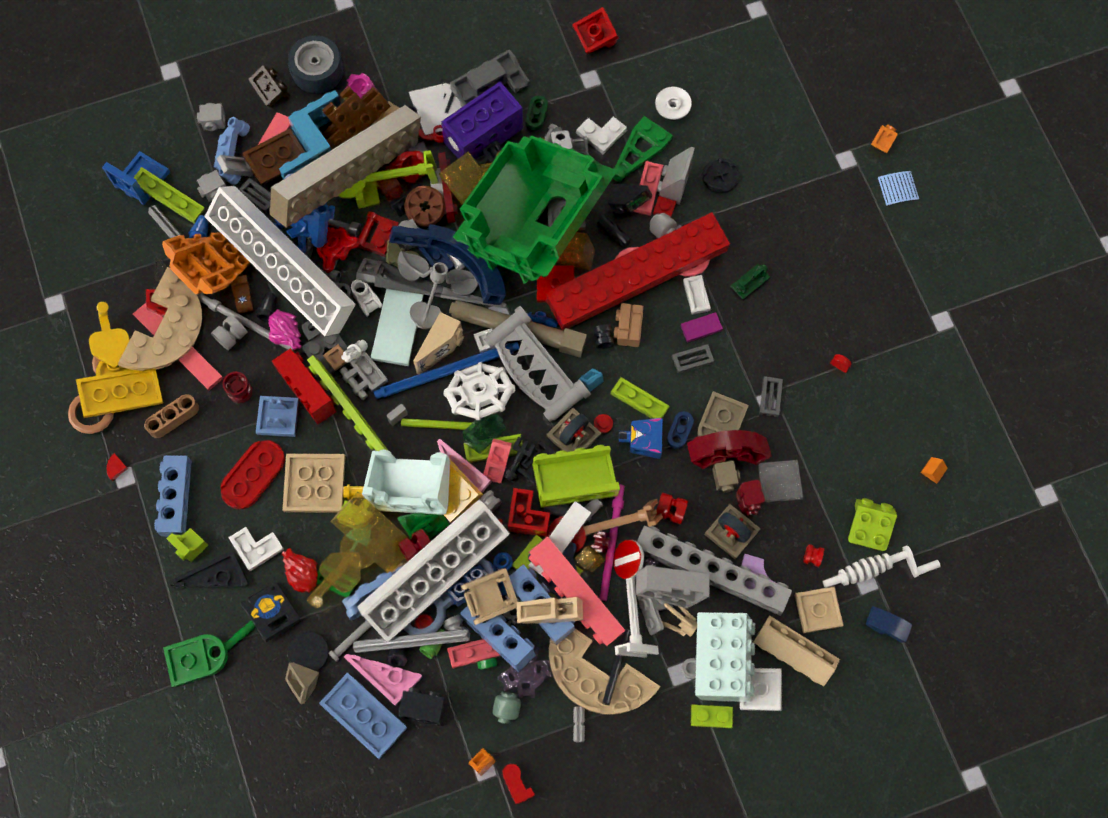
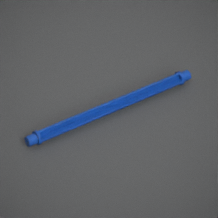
M518 342L505 344L506 349L510 350V354L519 350ZM494 348L380 387L381 389L374 391L376 399L385 398L453 374L457 370L461 371L478 364V362L485 363L500 356L497 349Z

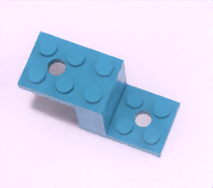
M335 90L331 93H326L319 100L309 103L305 108L293 112L288 117L293 134L305 152L279 168L283 180L288 174L297 172L331 151L330 145L318 128L330 122V119L322 110L330 102L336 108L341 105L339 95Z

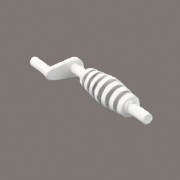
M904 546L902 552L891 556L885 553L882 554V558L880 555H876L874 559L872 557H867L866 560L864 558L860 559L859 563H852V567L850 565L845 567V571L843 569L839 570L837 576L824 580L823 585L825 588L839 583L844 586L849 585V581L851 584L857 583V580L859 582H863L865 579L870 580L872 576H878L879 572L882 574L886 569H891L893 563L906 559L914 577L939 568L940 563L938 560L917 567L909 546Z

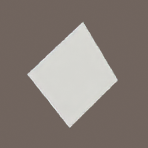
M444 83L443 86L440 84L409 92L413 105L417 108L418 115L421 116L420 123L425 135L432 134L435 126L442 125V120L462 108L459 99L454 95L449 112L445 113L452 92L450 84ZM442 128L436 129L435 132L442 131Z

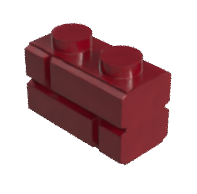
M760 480L742 483L736 493L737 502L740 503L738 506L743 515H757L765 502L764 494L761 492Z

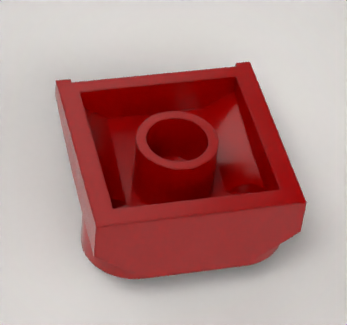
M603 7L572 24L587 54L604 46H613L619 38Z

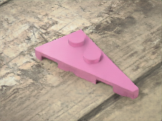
M439 439L437 442L440 452L446 454L478 490L483 493L492 481L444 441Z

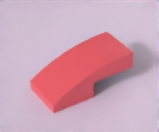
M493 438L483 473L491 481L502 482L512 443Z

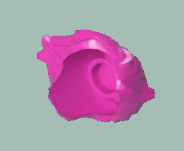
M363 73L361 75L351 74L350 78L347 79L348 86L360 98L372 87L375 88L370 78Z
M279 309L269 316L270 333L268 338L276 345L284 344L291 346L293 350L302 348L299 338L301 334L298 330V322L295 320L296 316Z

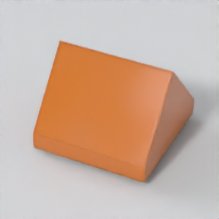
M931 457L921 473L937 484L948 468L943 459Z
M481 749L469 761V764L482 776L496 761L487 751Z

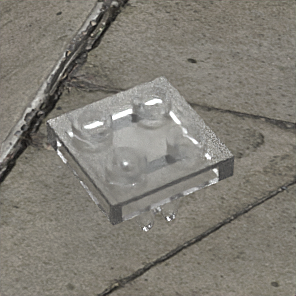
M798 460L758 464L760 483L765 498L764 503L800 500L803 498Z

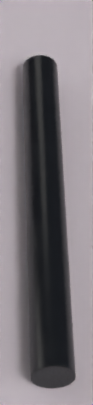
M624 628L625 631L622 633L619 645L628 643L631 630ZM623 655L615 656L602 700L604 705H610L624 658Z

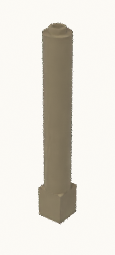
M456 300L455 303L452 302L449 310L454 319L489 329L492 328V330L511 316L460 300ZM533 321L526 325L541 344L558 348L559 352L581 358L587 334L567 328L560 330Z

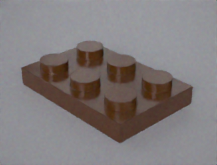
M289 128L243 152L242 156L262 186L281 176L279 168L286 162H291L298 158L305 151Z

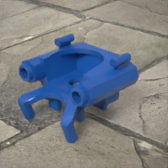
M325 203L323 206L313 210L312 213L300 218L298 222L290 225L293 228L287 230V234L291 238L298 237V248L303 253L306 252V237H310L311 243L318 248L323 247L327 243L328 220L334 219L335 207L331 205L328 208L327 203ZM275 219L277 223L273 224L279 230L283 229L285 226Z

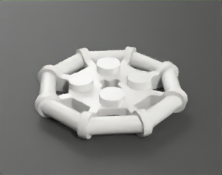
M478 362L474 366L454 372L453 379L444 390V396L447 397L453 414L468 416L479 421L481 418L498 411L503 412L511 394L515 392V385L511 383L507 370L504 367L499 368ZM484 372H488V373H492V374H489V376H488V375H485ZM500 378L503 384H498L496 380ZM463 381L462 386L460 385L459 387H457L459 382ZM477 388L483 389L482 391L476 392ZM499 392H504L500 400H498ZM455 395H460L462 399L457 402ZM491 403L493 404V406L481 410V407ZM466 405H468L470 408L475 409V410H471V409H467V408H463V407H465Z

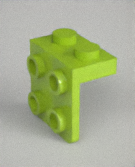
M862 498V500L856 499V513L848 536L849 542L885 551L897 517L895 508L887 503L875 504L874 501L867 498Z

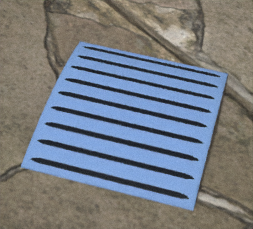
M910 171L878 177L886 205L919 199Z

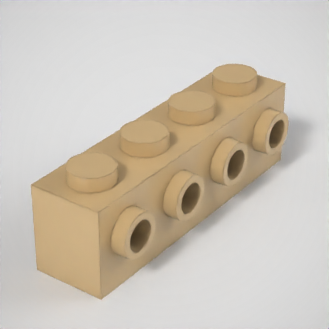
M771 616L768 617L754 640V643L761 649L770 652L777 659L786 662L796 671L802 672L811 678L812 681L822 686L826 684L836 670L840 660Z

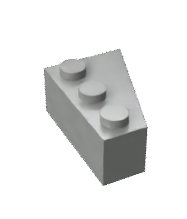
M648 565L637 572L636 595L687 609L709 597L710 574Z

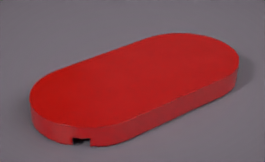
M265 440L255 442L248 448L221 483V496L228 506L234 509H245L252 506L284 466L285 455L281 447L274 441Z

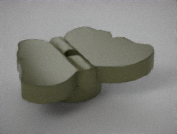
M387 241L386 262L390 265L392 264L398 268L400 251L419 256L417 252L405 251L404 248L400 249L398 244Z

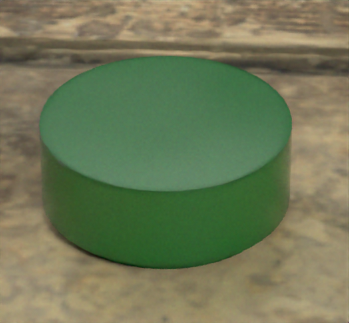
M497 657L477 662L478 669L482 670L497 666Z

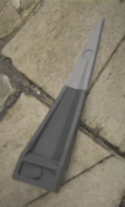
M367 258L363 259L356 275V280H361L364 283L374 282L376 287L430 296L434 284L421 278L417 281H409L402 277L398 268L383 261ZM438 284L434 293V297L506 308V303L502 302L501 305L485 304L482 301V297L458 295L450 288Z

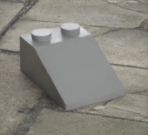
M690 147L671 158L668 166H664L662 176L665 177L663 181H659L657 192H660L659 196L674 200L676 204L680 205L690 173L694 147Z

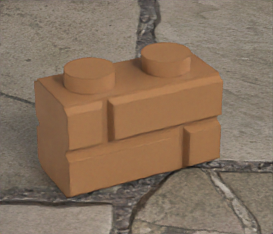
M622 303L620 310L617 309L615 321H619V327L614 329V338H617V345L639 347L644 306Z

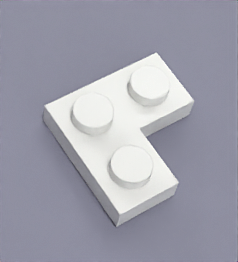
M615 117L603 128H600L588 118L576 130V134L581 138L587 136L588 143L604 154L627 131V127Z
M246 527L229 537L249 571H252L284 550L273 532L258 542H255Z

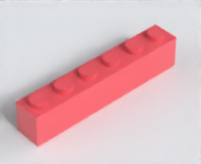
M545 537L529 551L531 555L529 560L535 567L539 565L543 569L541 574L548 583L552 580L557 586L554 590L561 598L564 596L566 598L578 597L583 601V620H580V622L586 629L591 628L595 632L593 637L600 645L604 643V645L608 646L625 631L549 537Z

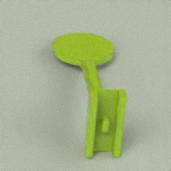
M431 150L423 151L424 163L417 164V166L371 173L365 179L355 183L351 188L341 192L338 196L341 198H353L363 191L367 182L415 174H428L431 184H438L439 181L435 172L437 166Z

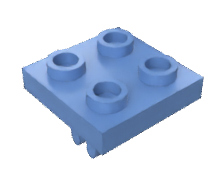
M260 396L256 434L295 437L299 398Z

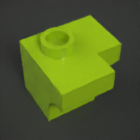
M191 528L182 535L171 533L166 538L177 549L175 553L183 561L187 558L192 562L208 546Z

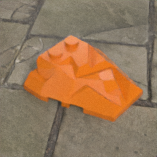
M220 232L211 233L210 237H201V234H195L194 238L186 239L184 235H178L163 241L162 244L166 256L171 260L170 269L195 294L202 292L204 294H213L225 289L251 264Z

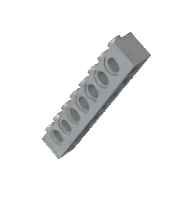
M644 526L637 540L643 549L644 556L676 570L710 574V585L777 615H782L792 592L784 583L777 582L776 584L770 581V578L766 575L751 573V569L745 566H735L727 558L719 559L711 551H701L690 542L683 543L678 541V538L672 534H662L654 526ZM661 541L664 546L657 549L653 546V542ZM679 549L682 554L675 557L671 554V551ZM691 557H697L700 560V563L697 565H693L690 563L689 559ZM708 566H717L718 572L711 573L708 570ZM734 573L737 579L730 581L727 579L726 574ZM752 581L755 584V588H746L745 582ZM770 589L774 596L766 597L763 590Z

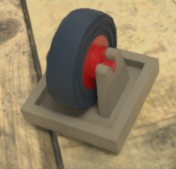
M572 408L548 432L547 437L561 450L571 452L578 448L588 449L601 435V432L589 422L586 416Z
M729 504L704 535L732 558L736 559L760 531V528Z

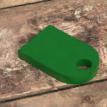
M208 634L163 648L172 687H178L217 674L223 669L228 658V650L225 643L220 638ZM220 647L221 654L214 658L212 655L213 649Z

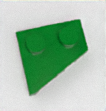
M412 513L397 518L410 538H412L414 532L423 529L429 539H431L450 525L443 514Z

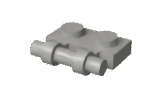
M365 351L361 353L359 358L350 361L353 369L348 371L346 367H343L339 371L343 375L342 379L350 384L353 388V393L359 396L361 400L368 397L364 391L366 388L369 387L374 392L388 382L385 375ZM357 375L363 380L360 384L354 378Z

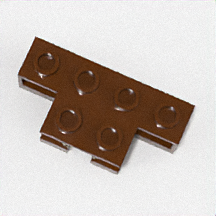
M348 86L339 94L345 100L339 107L330 102L322 110L332 122L321 133L332 150L367 129L391 107L374 87L360 98Z

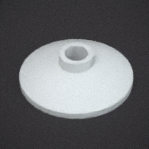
M668 87L657 95L656 109L667 119H680L690 111L691 98L681 88Z

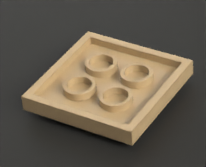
M286 454L283 512L339 513L343 505L345 454Z

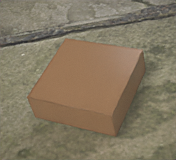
M339 344L323 355L334 371L347 363L341 358L344 351Z

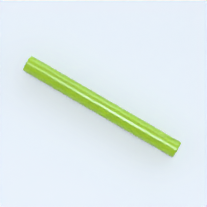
M401 419V426L478 430V423Z

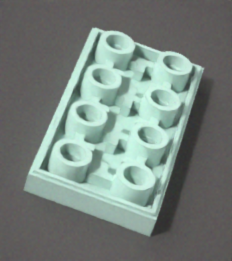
M386 289L371 354L372 360L409 366L417 325L412 321L409 312L414 303L423 302V294Z

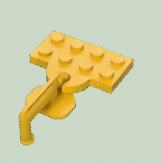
M99 302L97 304L102 331L93 333L89 338L91 354L101 360L96 368V376L76 379L84 418L163 404L155 368L140 371L121 366L118 367V362L130 340L125 330L110 328L107 314L109 306L106 302Z

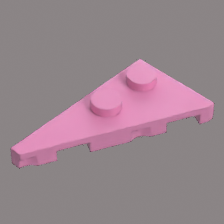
M350 654L344 656L395 706L401 701L403 690L409 691V688H413L422 678V675L419 673H413L384 663Z

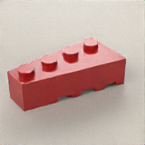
M290 348L272 360V363L318 425L337 412L334 407L336 403L331 398V395L325 393L324 390L326 389L321 385L320 381L314 379V374L309 369V366H304L302 363L304 360L298 352L294 353Z

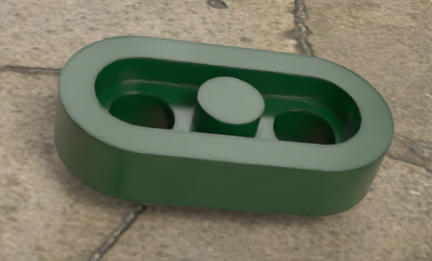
M535 96L530 101L526 115V126L530 130H539L544 124L548 109V101L545 97Z

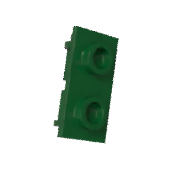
M757 264L733 283L731 287L742 299L746 298L770 278L766 272L768 270L767 266Z

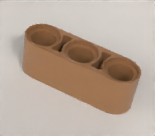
M182 395L150 416L145 421L144 427L152 437L161 438L196 415L199 411V405L191 395ZM192 402V406L185 409V405ZM176 413L173 419H168L171 414ZM159 424V428L152 431L153 426Z

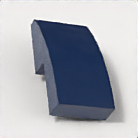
M478 565L467 571L463 575L462 580L446 590L457 606L466 602L464 593L470 591L469 588L462 590L461 585L487 575L486 571Z
M877 607L871 608L865 624L878 633L887 634L901 643L907 641L912 624Z

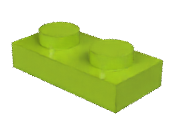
M691 705V726L732 728L733 707Z

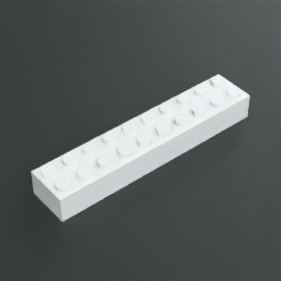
M235 186L219 187L205 218L324 336L340 333L356 304Z

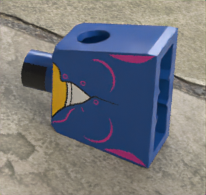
M663 418L632 421L630 431H619V442L630 443L631 453L660 459L662 454Z

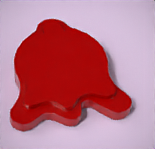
M328 227L327 243L323 247H317V252L323 259V270L326 273L332 272L336 260L339 258L345 260L349 251L359 246L360 240L357 237H351L343 227H339V229Z

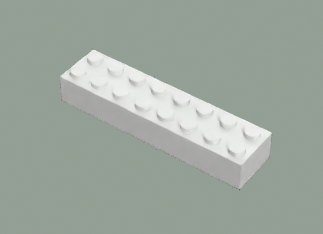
M478 500L358 605L357 608L375 630L389 642L510 533L488 507Z

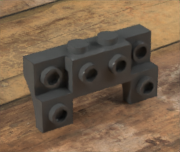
M509 49L450 82V89L459 99L460 106L463 107L498 82H501L503 85L507 83L516 93L530 85V80L526 77L515 55Z

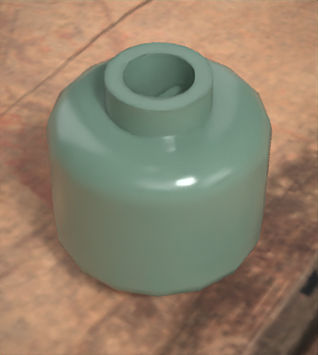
M501 692L500 695L495 697L493 714L498 717L499 722L510 723L511 720L518 718L521 701L517 698V694Z

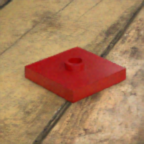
M553 266L546 277L540 276L537 279V302L547 303L546 292L573 280L574 266Z

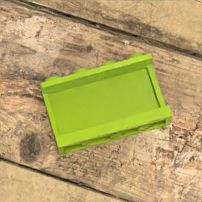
M597 445L591 449L578 448L571 452L562 450L550 455L541 453L534 457L532 466L541 508L574 503L575 501L582 502L618 496L620 487L614 475L610 457V446Z

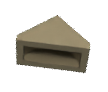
M292 662L288 665L285 680L299 703L304 704L315 690L319 672Z

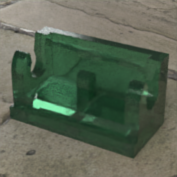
M496 413L481 418L479 421L475 420L462 432L464 443L481 454L492 443L493 438L497 439L506 430V426L501 423L503 419Z

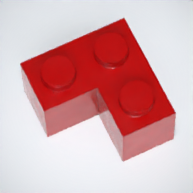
M514 488L508 531L547 537L550 512L531 510L533 491Z

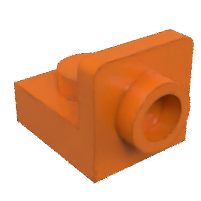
M882 125L871 145L888 153L898 136V133H896L897 129L890 125L886 127Z

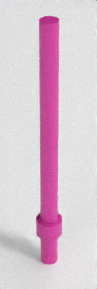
M619 485L620 491L618 496H615V499L612 501V519L620 517L621 510H623L624 485ZM618 526L610 528L609 537H611V544L606 552L599 597L601 601H607Z

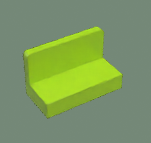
M376 181L367 182L363 191L356 196L358 208L380 204Z

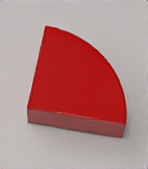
M115 453L108 460L107 474L112 481L128 469Z

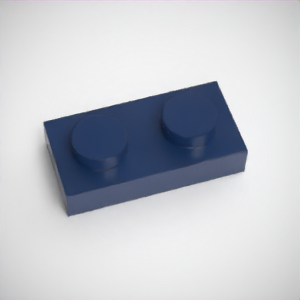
M419 246L420 252L431 267L435 263L441 262L447 266V272L455 268V265L445 252Z

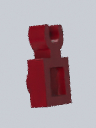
M598 531L597 534H594L595 542L592 548L595 549L594 551L606 553V550L610 548L611 537H609V533Z

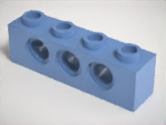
M164 456L163 462L160 463L162 479L158 483L160 499L156 503V509L159 512L158 519H155V530L161 536H169L171 533L175 535L186 533L192 463L188 456ZM178 473L177 479L170 481L171 476ZM176 492V497L169 500V495ZM175 511V515L171 519H167L168 513Z
M522 565L509 576L517 598L521 602L551 598L548 595L550 591L543 582L539 584L535 579L538 577L531 567L527 569L525 565ZM532 584L534 585V590L525 592L524 587ZM575 621L539 623L556 645L575 631L573 625Z
M468 606L460 613L463 620L518 673L536 656L533 650L534 645L527 638L523 640L519 636L520 632L513 625L509 627L505 623L507 620L502 614L489 619L485 623L474 624L473 620L479 618V616L472 617ZM498 630H504L501 635H495ZM518 643L514 649L508 648L510 644Z

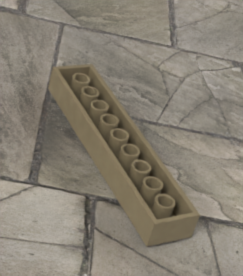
M404 105L272 186L270 215L283 226L288 227L298 222L305 215L312 213L319 206H323L333 197H337L347 188H351L358 181L365 179L372 172H376L383 165L390 163L400 154L415 147L418 143L421 116Z

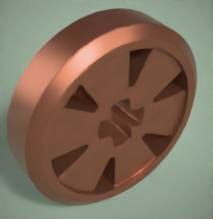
M416 187L406 197V215L409 219H413L418 226L429 227V224L435 225L445 214L444 197L433 187ZM425 201H428L430 209H426L425 212H423L422 208L420 207V204H424Z

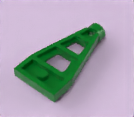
M644 116L633 128L621 156L613 168L618 170L613 179L621 182L626 176L645 164L646 161L658 155L669 144L673 135ZM639 138H643L652 144V147L646 152H642L635 147V144ZM629 152L639 157L632 165L625 160Z

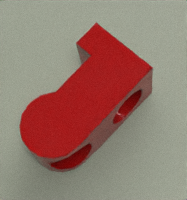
M515 764L505 766L503 777L515 804L517 805L534 797L532 788L525 789L520 778L521 772L519 767Z

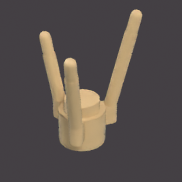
M668 603L664 604L669 611L681 620L679 623L681 629L662 621L663 626L678 632L683 637L685 634L691 636L697 629L696 618L686 608L679 607L686 615L684 617Z

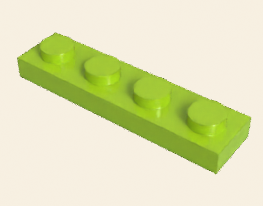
M142 167L134 176V179L137 180L145 193L194 224L205 210V207Z

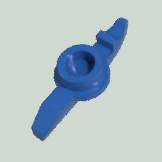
M538 311L535 315H532V312L527 313L533 322L551 327H557L558 325L554 319L547 318L544 312Z

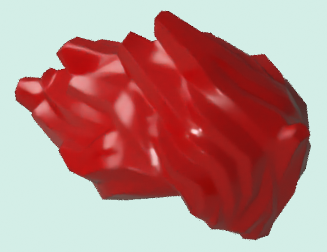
M416 150L406 151L397 156V159L390 166H386V170L417 166V164L424 163V154ZM425 174L402 176L401 178L407 182L415 183L417 179Z
M288 548L286 552H282L286 570L285 574L289 585L298 592L304 593L314 590L318 576L317 562L314 559L296 555L291 548Z

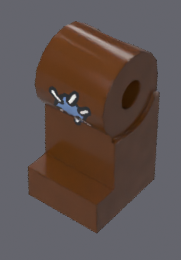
M246 275L238 276L230 283L237 311L239 314L254 311L250 282Z

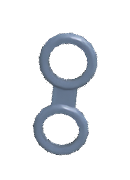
M484 557L476 563L481 565L487 574L494 572L490 562ZM447 591L433 602L437 608V616L430 626L417 629L409 623L403 629L409 635L437 632L445 620L446 609L454 604Z

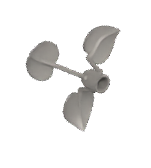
M404 251L399 253L398 270L402 277L409 281H417L420 277L425 278L430 274V278L434 283L428 304L416 302L410 308L409 313L412 321L421 329L432 328L441 312L439 307L431 305L437 284L444 282L446 279L447 284H451V290L462 296L470 295L478 286V282L470 271L454 269L447 272V266L441 262L435 263L429 269L428 262L424 258Z

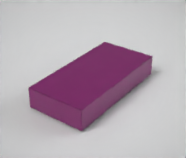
M716 312L681 324V329L687 343L723 330Z

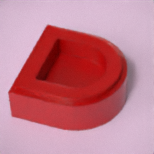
M836 354L830 364L847 373L851 366V361L841 354Z

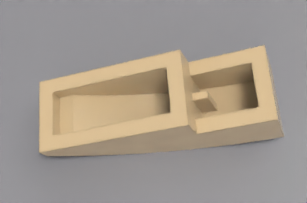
M578 597L517 602V623H557L583 620V601Z

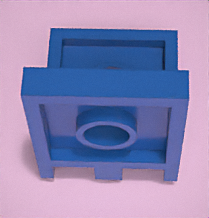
M140 151L123 172L108 162L102 167L116 189L120 188L129 197L139 200L142 205H145L151 196L145 193L137 180L134 179L140 168L146 169L163 181L170 173L167 167Z

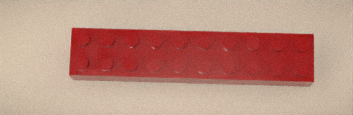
M711 212L546 292V301L561 329H569L726 252L730 243L714 214Z

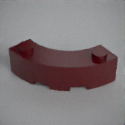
M728 430L697 436L694 440L687 443L691 462L702 469L716 463L725 462L726 458L737 457L738 461H746L754 465H758L772 457L767 438L757 432L745 430Z

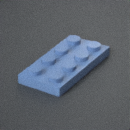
M346 673L319 703L378 759L387 752L407 729L398 718L349 673Z

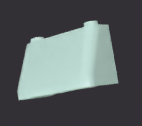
M388 450L372 451L362 495L373 508L380 511L446 514L449 498L450 459L441 452L431 455L430 461L396 459Z

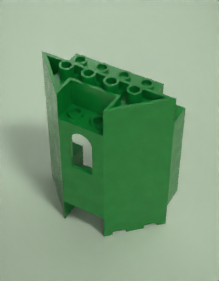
M523 136L519 143L507 141L461 206L460 211L464 217V222L453 238L458 242L468 245L467 250L478 259L481 257L486 260L487 267L492 271L497 264L520 274L523 284L527 283L528 280H537L540 276L546 277L618 170L600 164L590 155H583L574 149L564 148L557 143L553 144L540 137L530 136L528 138ZM561 197L566 200V205L551 227L536 222L552 199Z

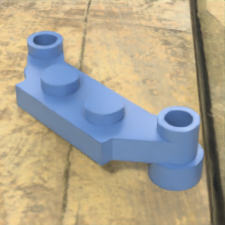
M235 117L229 119L228 127L219 137L214 168L219 170V175L232 185L239 182L241 175L224 174L217 158L219 155L234 156L238 135L245 136L249 132V124Z
M403 566L398 567L395 572H385L378 575L376 580L371 583L362 584L358 588L359 590L355 591L354 595L346 597L342 602L347 609L346 613L349 619L354 620L360 617L362 614L357 606Z

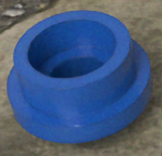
M499 553L495 556L493 565L496 570L506 568L508 571L513 565V559L508 553ZM506 560V564L501 566V562Z

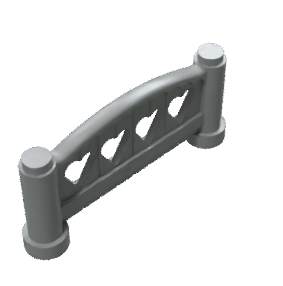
M519 306L514 310V314L487 334L484 340L490 348L496 347L504 367L519 388L545 409L543 414L549 422L555 421L583 397L585 399L589 397L591 393L580 379L574 384L526 326L532 320L524 309ZM522 340L518 354L515 356L511 355L510 350L506 349L505 344L508 341ZM534 355L528 370H523L522 364L517 363L519 356ZM546 370L540 385H535L534 379L529 378L531 371ZM558 384L554 398L547 400L546 394L541 393V387Z

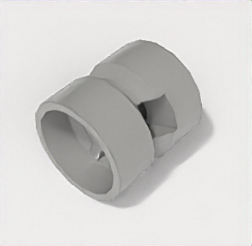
M230 315L223 321V326H218L211 334L226 350H229L236 344V339L240 340L247 333V330L235 317Z

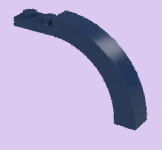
M429 224L427 230L403 226L392 227L389 243L433 248L453 256L463 263L475 277L481 290L483 303L502 304L506 292L498 268L495 267L492 271L487 267L486 260L481 257L478 259L467 250L468 245L456 241L453 238L456 231Z

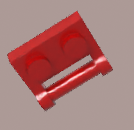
M369 211L366 216L367 221L358 238L360 240L358 248L386 257L387 241L389 240L390 232L393 226L399 225V222ZM373 223H378L371 242H365Z

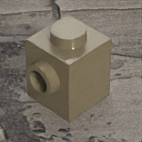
M734 461L714 464L712 470L717 491H733L737 487L738 481H740L739 470L735 469Z

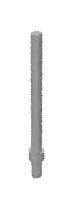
M201 293L198 295L199 301L208 305L209 309L215 312L218 311L226 316L232 315L242 325L268 338L269 330L221 305V302L216 299H210ZM280 344L286 349H292L291 346Z

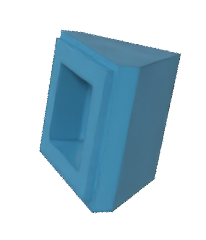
M594 368L579 378L589 392L604 382L602 373Z

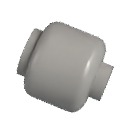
M665 213L654 215L649 223L651 233L657 238L677 228L676 221Z

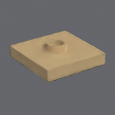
M835 587L794 594L803 634L843 627Z

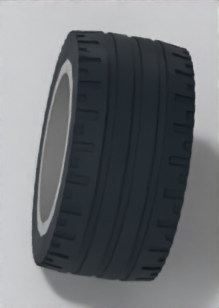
M319 35L304 37L292 46L288 55V66L292 79L299 88L313 94L328 92L334 89L342 79L344 67L341 53L336 44L326 37Z

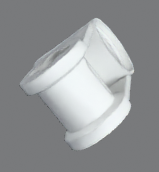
M354 280L352 282L351 290L353 296L366 317L378 307L382 308V303L367 283L361 280ZM360 287L365 288L361 293L356 292V289Z

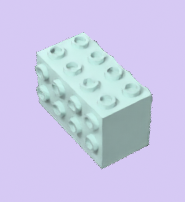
M698 613L695 695L699 699L707 701L750 702L751 697H754V684H751V676H754L755 667L751 661V655H755V644L752 643V635H755V623H753L747 613Z

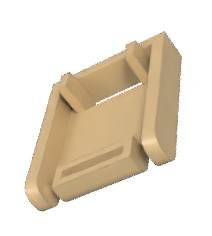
M506 568L461 585L462 590L467 588L470 590L465 592L464 596L471 616H479V618L473 620L474 624L482 623L517 608L518 601ZM503 581L508 599L503 601L497 582Z

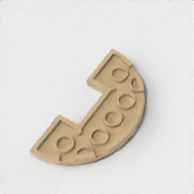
M167 267L151 298L152 302L168 308L154 337L152 338L135 330L118 362V366L140 371L164 368L179 358L184 357L195 344L202 322L199 298L169 267Z
M576 629L557 645L550 639L549 661L555 681L571 701L586 710L599 714L629 712L650 700L660 688L655 682L626 663L617 678L610 705H604L602 700L609 676L582 658L593 640Z

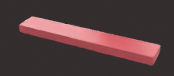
M146 303L133 313L155 335L163 317L148 311ZM193 347L184 357L178 359L209 391L223 379Z

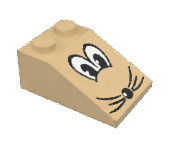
M441 312L439 313L413 360L417 374H422L452 353L456 346L461 345L464 339L461 321Z

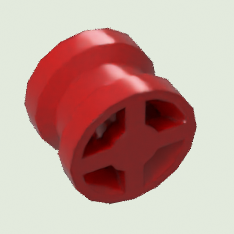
M808 544L803 563H813L815 566L820 567L824 548H815L813 545Z

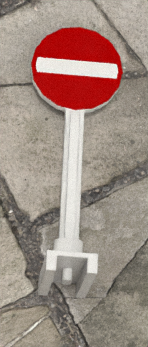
M634 540L621 542L616 548L613 559L615 572L619 577L626 579L631 628L630 643L615 646L616 655L645 658L647 654L656 655L659 652L658 646L642 644V636L639 631L635 577L637 572L642 569L644 553L640 544Z

